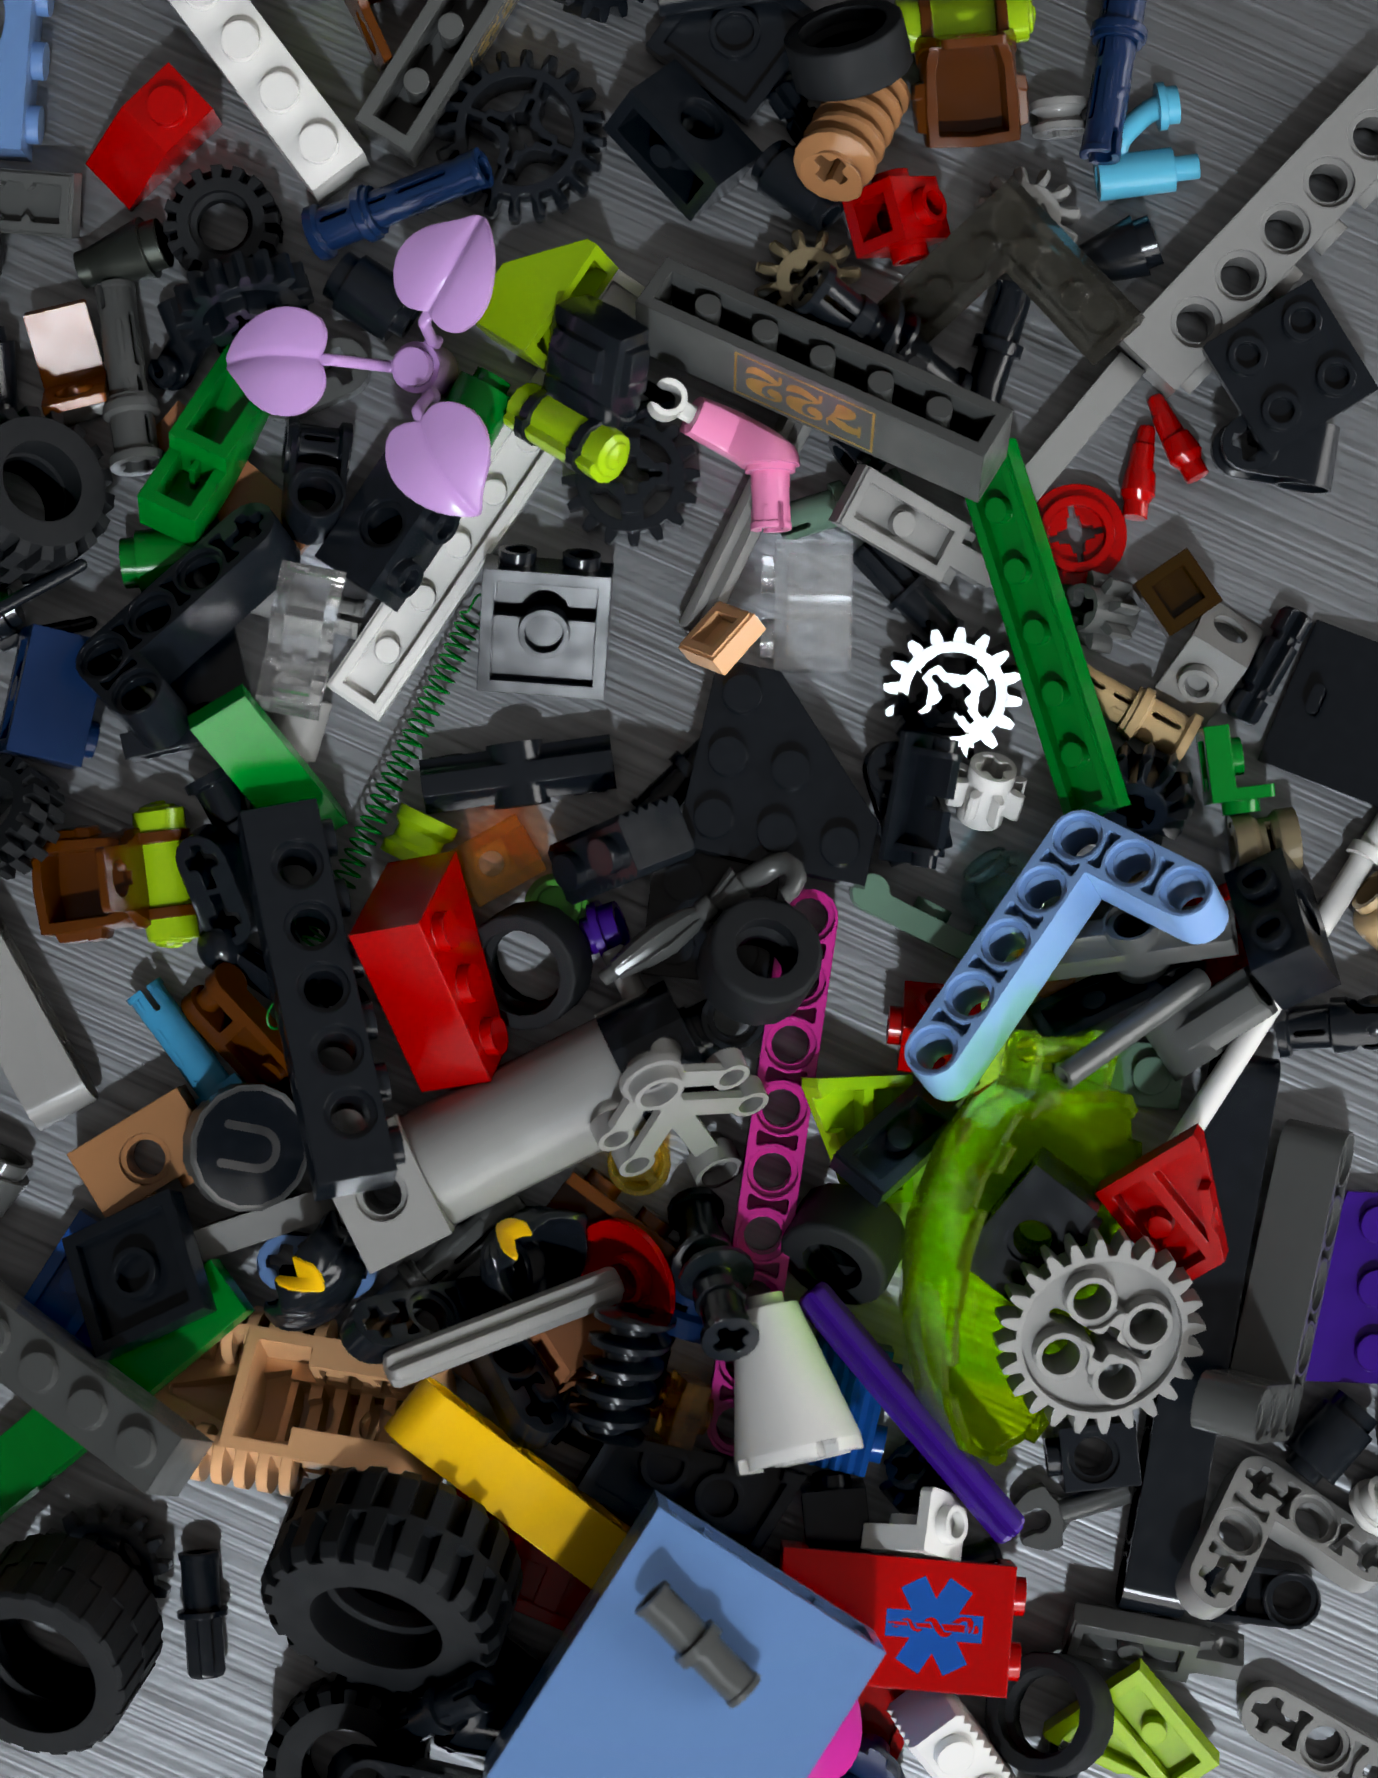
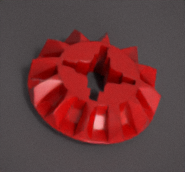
M1067 484L1049 491L1038 500L1036 504L1063 585L1087 584L1088 571L1093 570L1109 574L1117 566L1125 551L1127 527L1122 511L1109 495L1093 486ZM1071 508L1073 518H1077L1080 528L1090 527L1091 530L1100 528L1102 530V533L1095 534L1093 538L1083 543V552L1080 554L1082 562H1078L1077 553H1073L1070 544H1060L1059 541L1050 543L1049 538L1056 537L1057 533L1067 529L1068 509Z

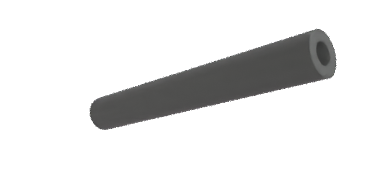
M1194 968L1054 1068V1075L1059 1084L1066 1089L1073 1088L1211 988V981L1208 975L1202 969Z

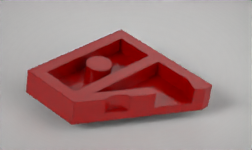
M1198 1123L1099 1182L1094 1194L1134 1244L1144 1235L1150 1239L1155 1247V1254L1166 1248L1177 1263L1175 1268L1183 1266L1192 1281L1225 1262L1229 1248L1204 1130Z

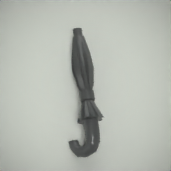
M779 852L762 857L737 874L730 866L709 896L706 894L693 903L694 906L682 908L654 921L610 960V965L599 971L598 975L607 986L619 977L624 979L653 967L677 953L700 931L705 922L709 924L720 916V912L738 901L752 898V894L779 876L784 875L788 878L786 884L779 891L787 903L790 904L799 896L807 881L803 862L791 853Z

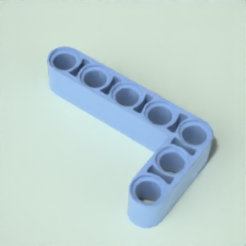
M1076 810L1061 816L1045 836L910 1034L905 1044L904 1052L908 1067L926 1090L936 1099L956 1101L967 1096L975 1088L1101 900L1184 942L1204 944L1216 939L1224 931L1229 916L1227 905L1210 873L1201 865L1094 812ZM1096 844L1089 853L1083 856H1076L1082 848ZM1149 870V873L1142 880L1128 883L1135 874ZM1060 896L1053 906L1040 909L1048 899ZM1204 897L1198 906L1190 910H1181L1187 901L1193 898ZM1017 949H1024L1017 959L1005 962V959L1011 952ZM989 1001L981 1012L968 1016L970 1010L975 1005ZM952 1054L951 1059L945 1066L932 1069L934 1063L940 1057Z

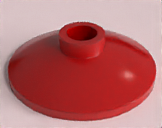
M607 1218L589 1226L586 1229L588 1259L581 1276L606 1266L614 1267L625 1289L621 1302L645 1303L674 1314L676 1294L673 1276L664 1254L655 1241L640 1227L624 1219Z

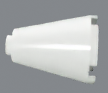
M782 1291L768 1292L746 1298V1310L748 1316L758 1325L760 1340L756 1348L747 1356L734 1360V1465L737 1476L764 1473V1468L775 1466V1468L783 1467L784 1469L847 1454L851 1450L863 1449L862 1434L798 1301L784 1302Z

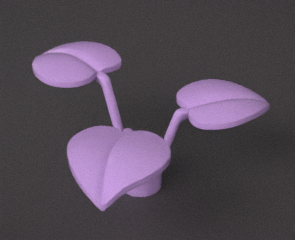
M472 215L426 226L413 233L399 249L393 267L395 291L405 306L422 311L418 319V326L425 338L424 342L413 341L404 344L395 353L393 360L326 354L324 351L327 344L328 331L322 318L306 309L283 306L257 315L241 328L233 339L226 356L228 372L254 405L269 414L283 417L306 413L318 403L323 396L327 382L323 366L392 373L394 380L403 390L422 394L411 409L415 422H408L395 427L389 433L386 440L385 459L392 480L407 497L437 513L459 517H477L481 515L483 492L491 462L490 437L482 418L473 409L457 402H439L441 395L447 393L458 376V364L454 355L448 349L441 346L443 338L435 333L432 327V320L442 330L456 334L465 332L474 326L485 313L492 297L496 269L494 239L487 218L480 215ZM432 402L436 403L425 412V410L429 407V405Z

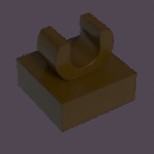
M1185 548L1132 584V588L1166 638L1172 636L1223 601L1188 548Z

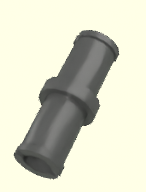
M666 1580L652 1588L637 1605L635 1613L640 1618L642 1617L676 1651L674 1660L683 1669L692 1667L726 1701L725 1703L729 1708H734L742 1703L759 1684L761 1676L756 1671H753L720 1638L721 1628L712 1619L704 1622L670 1588V1584Z

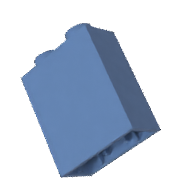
M654 1490L484 1756L483 1778H808L884 1658L886 1651L873 1629ZM666 1580L670 1584V1588L704 1622L712 1619L722 1630L720 1638L753 1671H756L761 1676V1680L754 1691L738 1706L729 1708L725 1703L726 1701L692 1667L683 1669L674 1660L676 1651L642 1617L640 1618L635 1613L639 1602L658 1583Z

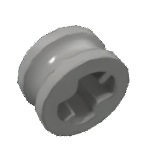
M1077 95L1043 98L1030 104V113L1038 118V124L1032 127V137L1041 140H1056L1083 135L1086 120L1082 119L1081 112L1087 109V98Z

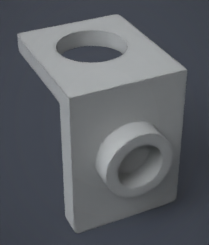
M1217 604L1199 617L1192 635L1155 684L1153 689L1156 690V697L1188 716L1194 713L1203 716L1204 720L1201 726H1206L1248 669L1264 633L1263 629L1225 605ZM1214 622L1224 623L1233 628L1240 635L1242 643H1235L1223 637L1215 628Z

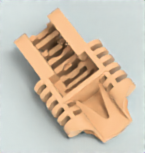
M255 1306V1311L154 1395L155 1398L213 1441L208 1452L190 1477L194 1481L204 1482L210 1474L212 1483L226 1486L233 1477L234 1487L249 1490L256 1481L257 1491L269 1494L274 1492L278 1484L280 1495L292 1498L299 1491L303 1478L314 1480L326 1473L331 1475L339 1469L355 1467L358 1472H363L370 1466L387 1467L390 1473L402 1475L404 1471L420 1474L422 1475V1480L435 1485L443 1481L442 1476L398 1444L384 1429L385 1424L403 1403L400 1401H404L419 1381L402 1388L392 1387L384 1373L382 1363L367 1364L357 1360L348 1353L342 1345V1341L338 1339V1324L335 1318L317 1328L305 1331H285L271 1323L264 1313L263 1306ZM451 1368L430 1376L457 1395L456 1381Z

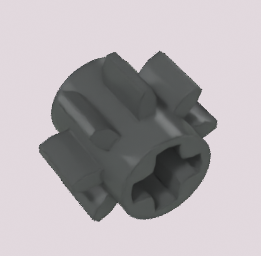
M1091 570L1087 574V584H1069L1065 596L1080 644L1086 646L1089 650L1109 654L1113 647L1112 640L1121 641L1132 638L1131 634L1137 625L1140 607L1128 595L1132 588L1131 582Z

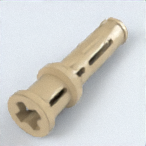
M1087 663L1103 717L1118 724L1116 731L1121 733L1120 737L1127 741L1135 737L1146 744L1152 741L1155 749L1167 756L1176 752L1180 763L1196 736L1204 717L1197 713L1188 716L1157 699L1156 690L1150 687L1145 689L1140 686L1138 691Z

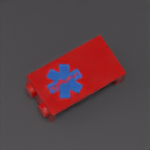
M781 1540L779 1570L873 1629L878 1636L886 1654L866 1684L867 1687L1007 1698L1008 1681L1018 1682L1021 1670V1642L1011 1641L1013 1616H1024L1027 1581L1026 1577L1017 1576V1566L1011 1559L998 1558L997 1564L809 1548L806 1542Z

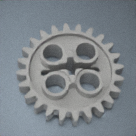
M1091 1228L1087 1245L1081 1247L1078 1246L1070 1233L1065 1234V1252L1056 1255L1046 1245L1041 1246V1255L1045 1264L1038 1269L1029 1263L1022 1262L1019 1266L1027 1279L1025 1285L1005 1284L1004 1289L1009 1299L1014 1303V1306L995 1308V1314L1000 1324L1006 1327L992 1333V1338L998 1350L1004 1351L996 1357L997 1363L1003 1375H1010L1006 1381L1015 1397L1024 1395L1022 1399L1032 1415L1044 1408V1414L1049 1424L1053 1427L1057 1426L1068 1414V1420L1074 1432L1078 1434L1082 1432L1089 1418L1095 1420L1101 1434H1107L1111 1417L1118 1415L1128 1429L1133 1428V1410L1141 1407L1147 1414L1155 1417L1158 1414L1153 1398L1158 1394L1174 1401L1178 1398L1170 1383L1173 1377L1190 1380L1193 1378L1192 1371L1183 1359L1184 1357H1197L1203 1354V1349L1198 1341L1191 1336L1206 1330V1325L1199 1313L1194 1312L1203 1306L1202 1301L1195 1289H1188L1193 1282L1184 1267L1175 1268L1177 1263L1166 1248L1155 1254V1247L1150 1239L1144 1235L1131 1248L1130 1239L1125 1231L1119 1228L1113 1235L1110 1244H1105L1097 1228ZM1094 1283L1099 1284L1098 1289L1092 1296L1086 1299H1074L1075 1294L1083 1286ZM1053 1308H1059L1065 1312H1068L1070 1316L1067 1317L1063 1314L1049 1312ZM1144 1309H1154L1151 1317L1143 1323H1130L1136 1313ZM1083 1325L1092 1331L1090 1336H1088ZM1109 1327L1115 1337L1111 1336L1110 1333L1106 1332ZM1059 1339L1068 1340L1062 1350L1052 1354L1043 1353L1049 1343ZM1131 1346L1136 1349L1145 1350L1147 1353L1141 1355L1128 1350L1127 1347L1130 1348ZM1113 1364H1123L1122 1369L1116 1375L1109 1378H1100V1374L1105 1368Z

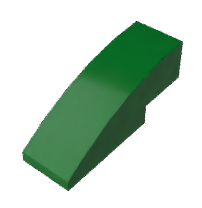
M231 343L225 347L169 431V448L137 495L139 522L190 547H193L205 536L240 476L270 415L262 411L246 397L228 372L226 356Z

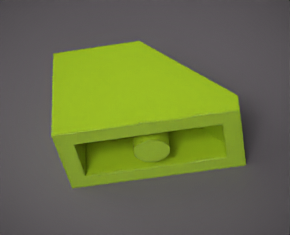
M589 239L502 263L495 274L489 305L475 325L491 340L547 373L548 348L556 304L572 297L586 294L599 299L619 268L596 243Z

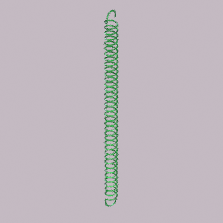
M481 593L474 597L468 610L459 611L460 617L466 622L456 621L454 626L461 633H448L450 639L455 643L447 642L443 644L445 650L450 654H438V658L445 665H433V669L440 676L429 675L428 680L434 686L426 685L422 687L429 697H417L418 702L425 708H412L413 713L420 719H407V723L415 730L406 728L401 730L402 734L410 741L396 740L397 745L405 752L399 750L391 751L392 756L400 763L387 761L386 766L394 773H380L381 777L389 784H375L376 788L384 795L370 794L371 799L379 806L365 805V809L374 817L367 815L359 816L360 820L369 828L362 826L354 827L355 831L365 839L358 837L349 838V841L360 850L344 848V852L355 861L343 858L338 860L341 866L350 871L333 870L334 875L339 879L343 877L338 873L362 878L360 874L346 866L343 862L363 868L367 867L365 863L348 851L368 857L372 856L370 852L353 840L373 846L377 845L375 841L358 829L382 835L380 830L366 822L363 818L388 824L385 819L371 811L368 807L393 813L390 808L383 805L373 796L395 803L398 802L395 797L385 792L379 786L402 792L403 789L384 775L393 776L405 781L409 780L389 764L414 770L411 765L404 762L394 753L419 759V756L406 749L399 742L424 748L422 744L411 738L404 731L426 738L430 737L410 721H416L431 727L435 726L415 710L440 716L438 712L424 704L420 699L445 705L443 701L433 696L425 688L447 695L450 694L448 690L435 683L431 678L441 679L452 684L456 683L436 667L461 673L459 669L446 662L441 656L466 662L465 659L452 652L446 645L468 652L471 651L470 648L457 641L452 635L476 641V638L463 631L457 624L480 630L479 626L465 618L462 613H468L471 610L476 599L481 596ZM345 879L347 888L356 889L355 885ZM307 925V928L319 938L309 935H302L301 937L304 942H306L310 946H315L306 938L318 942H324L326 940L325 937H323L311 928L317 927ZM272 1002L267 1011L266 1023L270 1029L278 1030V1027H273L269 1023L268 1016L273 1007Z

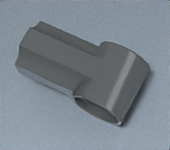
M1246 965L1212 985L1207 992L1145 1036L1176 1082L1222 1053L1224 1045L1268 1019L1279 1010L1274 999L1251 973L1249 965Z

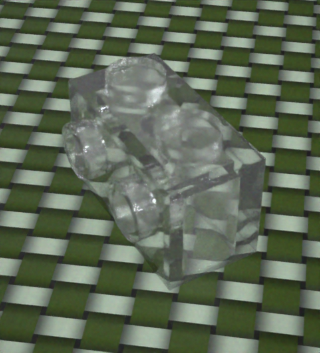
M776 539L774 555H762L761 593L773 594V619H761V623L765 626L766 630L760 636V657L772 658V670L781 671L782 673L848 674L851 671L853 541Z

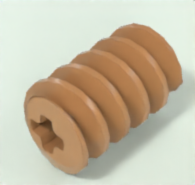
M902 78L882 90L863 97L845 101H821V104L813 114L812 121L804 131L803 138L795 148L793 159L796 174L807 189L819 197L834 202H849L861 197L864 185H867L874 177L877 165L885 155V149L892 142L893 134L900 126L902 116L910 106L911 94L906 82Z

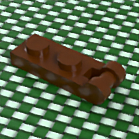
M226 962L217 965L205 978V985L194 987L184 996L181 1001L183 1014L246 1083L266 1085L285 1093L294 1103L279 1030H272L268 1027L266 1023L267 1010L247 990L248 982L241 969L234 964ZM269 1013L270 1025L278 1027L277 1021Z

